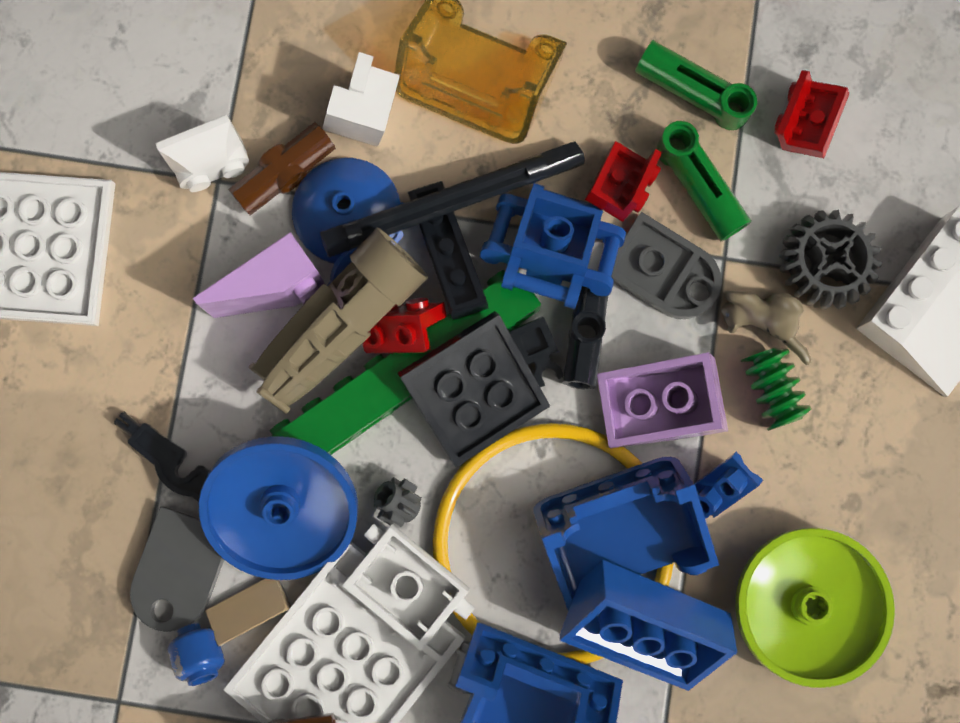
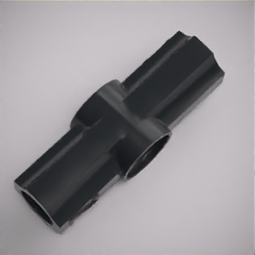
M583 286L576 308L573 309L571 327L568 333L569 343L563 384L571 388L585 390L596 388L602 338L606 330L605 317L608 296L595 295L589 288ZM578 326H591L595 330L596 336L593 338L583 337L578 331Z

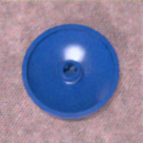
M282 436L261 437L235 446L213 465L200 494L199 518L203 532L210 545L229 564L256 577L272 580H292L316 574L322 570L327 562H335L345 552L356 529L358 499L354 484L344 467L323 449L295 438Z

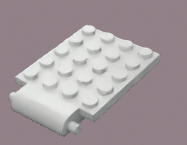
M373 524L364 534L375 545L368 555L351 541L345 552L335 562H327L223 690L262 723H268L276 718L289 720L334 713L336 723H399L465 640L466 636L446 619L453 611L465 620L470 616L475 607L464 599L470 588L394 525L384 533Z

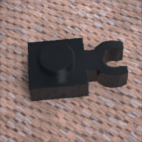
M543 316L509 331L527 365L534 362L536 367L533 376L540 387L545 386L542 372L547 368L553 369L558 379L563 378L561 367L554 361H551L549 355L559 350Z

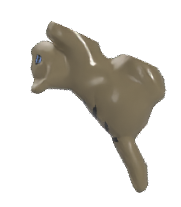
M725 291L724 297L729 302L722 306L721 311L725 322L728 324L729 333H735L739 327L745 325H754L773 337L780 339L805 365L811 363L808 350L795 338L799 329V318L804 312L803 306L798 299L790 294L772 293L767 298L761 299L755 293Z

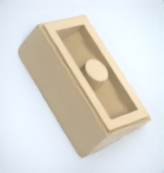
M263 579L206 610L211 629L214 632L215 641L219 647L289 610L291 604L279 580Z

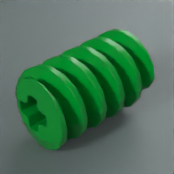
M775 347L740 360L741 362H753V365L745 371L746 376L759 377L750 386L751 389L764 390V394L756 399L757 404H769L770 406L761 414L762 418L775 419V422L767 428V431L803 419V416L811 410L810 405L797 404L806 395L805 391H792V388L800 382V378L787 377L786 375L795 367L794 363L781 362V359L789 353L788 349H776Z

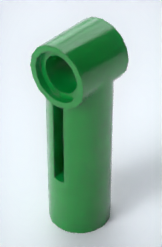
M654 40L646 48L635 69L636 74L712 115L716 123L726 130L742 128L755 111L758 103L756 93L748 85L742 83L732 84ZM728 102L740 105L742 112L731 110Z
M686 121L670 123L665 128L657 144V150L662 152L659 159L663 164L671 167L720 242H723L748 226L752 220L700 145L699 134L696 128ZM669 140H681L685 145V149L677 150L673 148Z

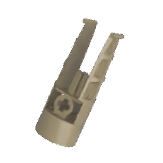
M376 228L350 255L352 262L328 286L323 284L306 301L271 341L257 362L249 365L251 371L265 380L261 387L258 388L257 393L285 414L290 411V405L312 390L363 344L371 335L369 331L395 305L401 306L428 279L427 274L416 261L380 228Z

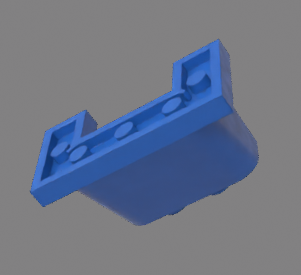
M477 622L455 687L471 693L460 723H617L623 680Z

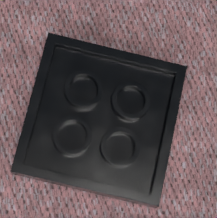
M495 311L397 373L455 467H458L550 407L502 318Z

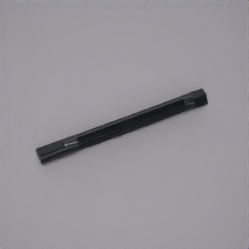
M576 141L562 145L493 172L359 220H353L320 232L322 245L330 258L357 248L376 228H380L390 235L522 186L530 185L580 167L585 163L584 152Z

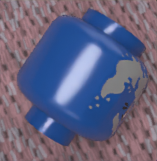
M199 623L180 628L177 631L178 636L167 647L175 677L180 681H187L188 686L200 685L215 679L219 675L218 670L224 665L225 658L221 646L218 647L215 641L213 630L201 628Z

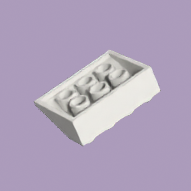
M960 206L937 222L856 328L944 397H948L960 381Z

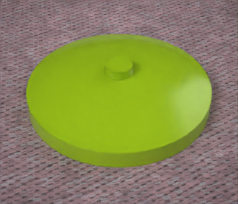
M816 528L796 529L768 540L746 563L738 581L735 597L738 627L744 642L754 657L777 676L806 687H834L850 682L864 674L883 654L894 626V597L890 582L882 566L859 542L832 530Z

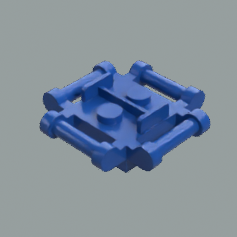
M534 183L528 199L512 194H502L496 204L498 213L489 239L482 245L480 257L490 264H498L500 262L508 264L501 288L512 291L513 287L532 292L565 302L564 306L572 309L576 308L582 286L589 288L593 294L598 296L610 295L614 284L612 273L618 249L624 244L626 232L622 227L601 221L602 209L585 201L544 190L545 186ZM515 215L522 216L513 246L503 244L511 218ZM595 239H600L604 243V248L598 270L595 271L588 269ZM519 268L526 269V275L518 273ZM562 280L570 282V286H562Z

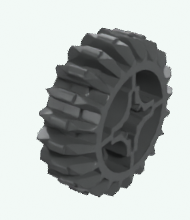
M839 209L833 210L829 216H827L824 210H821L814 215V218L811 215H806L801 219V225L796 223L790 228L791 235H787L782 241V244L788 249H783L779 253V258L788 262L780 267L779 272L791 274V277L785 281L786 286H791L795 283L799 287L795 291L794 297L799 298L806 293L808 294L807 305L812 306L819 300L821 309H828L832 303L836 309H841L846 306V302L854 304L860 300V295L865 296L871 291L869 284L875 283L879 278L873 270L879 269L883 263L873 258V256L880 253L882 247L871 246L870 242L875 238L876 234H864L862 230L865 228L866 222H860L855 226L852 224L854 220L853 214H847L841 220ZM816 234H830L841 240L836 243L829 242L824 237L819 239ZM804 249L807 250L805 254L812 263L810 272L805 263ZM850 249L854 255L855 265L849 258ZM838 250L833 257L834 262L831 263L832 265L822 270V267L827 263L825 258ZM824 276H828L836 282L841 280L846 286H829L821 283L819 280Z

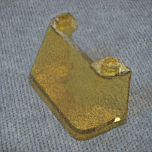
M425 0L400 38L394 74L400 75L396 92L409 102L511 144L523 142L534 123L562 60L567 42L550 35L541 34L533 37L527 50L462 24L464 8L459 0Z

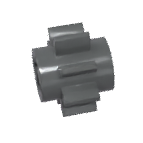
M394 477L391 481L382 483L374 495V507L381 510L377 518L390 526L395 523L400 527L404 525V522L408 523L415 519L420 511V501L422 497L415 494L418 486L405 478L399 481Z

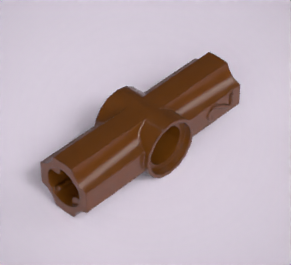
M314 122L286 145L278 144L269 149L260 158L258 166L228 190L251 216L280 192L284 194L295 189L303 178L306 177L308 170L336 149L335 145L321 126Z

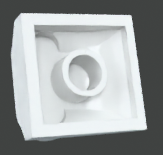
M228 115L155 143L158 151L175 173L182 189H189L190 192L202 191L208 188L212 181L222 177H237L244 173V167L249 164L246 148Z

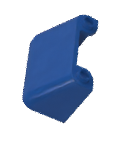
M676 457L657 458L542 499L533 508L544 547L568 611L580 581L602 560L639 575L672 563L675 564L680 572L689 575H700L709 568L719 565L695 484Z

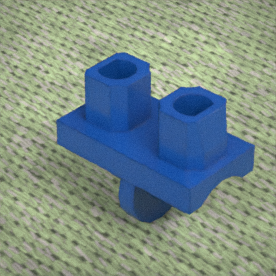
M737 451L694 483L705 519L711 515L715 518L757 488L763 481L759 475L748 469Z

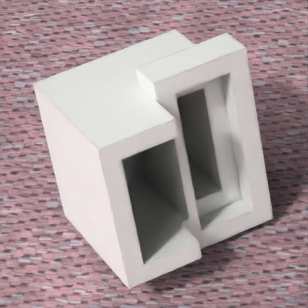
M359 52L349 89L333 86L322 129L378 147L386 129L400 75L372 67L374 56Z

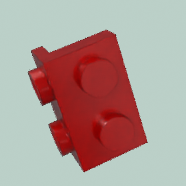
M802 70L797 82H792L789 88L788 105L785 113H781L776 120L775 135L779 139L782 150L824 159L848 100V87L812 81L810 71Z
M615 141L609 149L585 200L622 222L632 211L638 213L649 197V193L645 191L646 187H650L661 170L657 166V162L662 152L655 148L651 155L645 159Z
M416 298L405 302L401 306L395 305L369 331L371 335L363 343L364 351L366 353H424L428 351L430 345L426 328L447 317L444 302L429 303L428 298Z

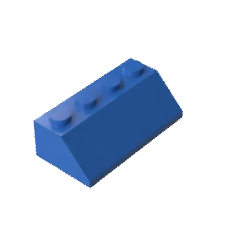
M602 560L580 581L559 634L560 641L687 691L737 653L731 613L605 560Z

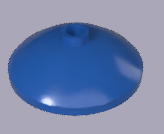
M337 158L318 165L303 178L293 198L292 220L295 231L303 245L321 260L335 264L341 254L328 257L322 245L320 232L398 206L401 202L394 183L379 167L357 158ZM343 199L351 202L349 208L345 210L338 208V203Z

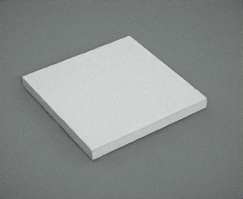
M0 172V319L99 326L115 183L112 180Z

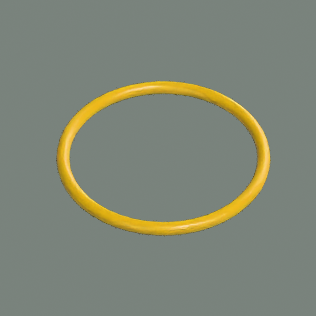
M545 423L515 429L465 461L450 480L440 501L435 518L432 540L433 558L451 572L448 558V532L457 499L475 472L489 459L505 449L536 439L561 438L594 446L611 455L627 469L640 465L642 462L625 447L609 448L607 436L585 427L571 424ZM674 563L658 568L654 581L668 587ZM453 611L457 620L472 635L477 622L480 621L472 613L465 620ZM582 649L557 653L585 665L603 658Z

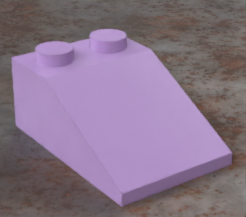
M290 232L193 299L198 306L213 318L294 307L301 302L304 305L325 283Z
M709 352L597 374L609 448L728 432L716 360Z

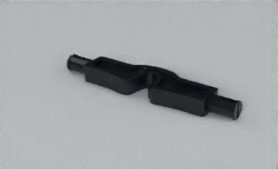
M122 412L119 415L121 419L116 418L114 424L130 436L128 444L155 465L159 479L167 488L177 494L193 497L199 502L201 490L210 471L205 466L198 465L189 475L181 478L178 475V469L187 457L186 450L164 437L147 423L140 425L126 412Z

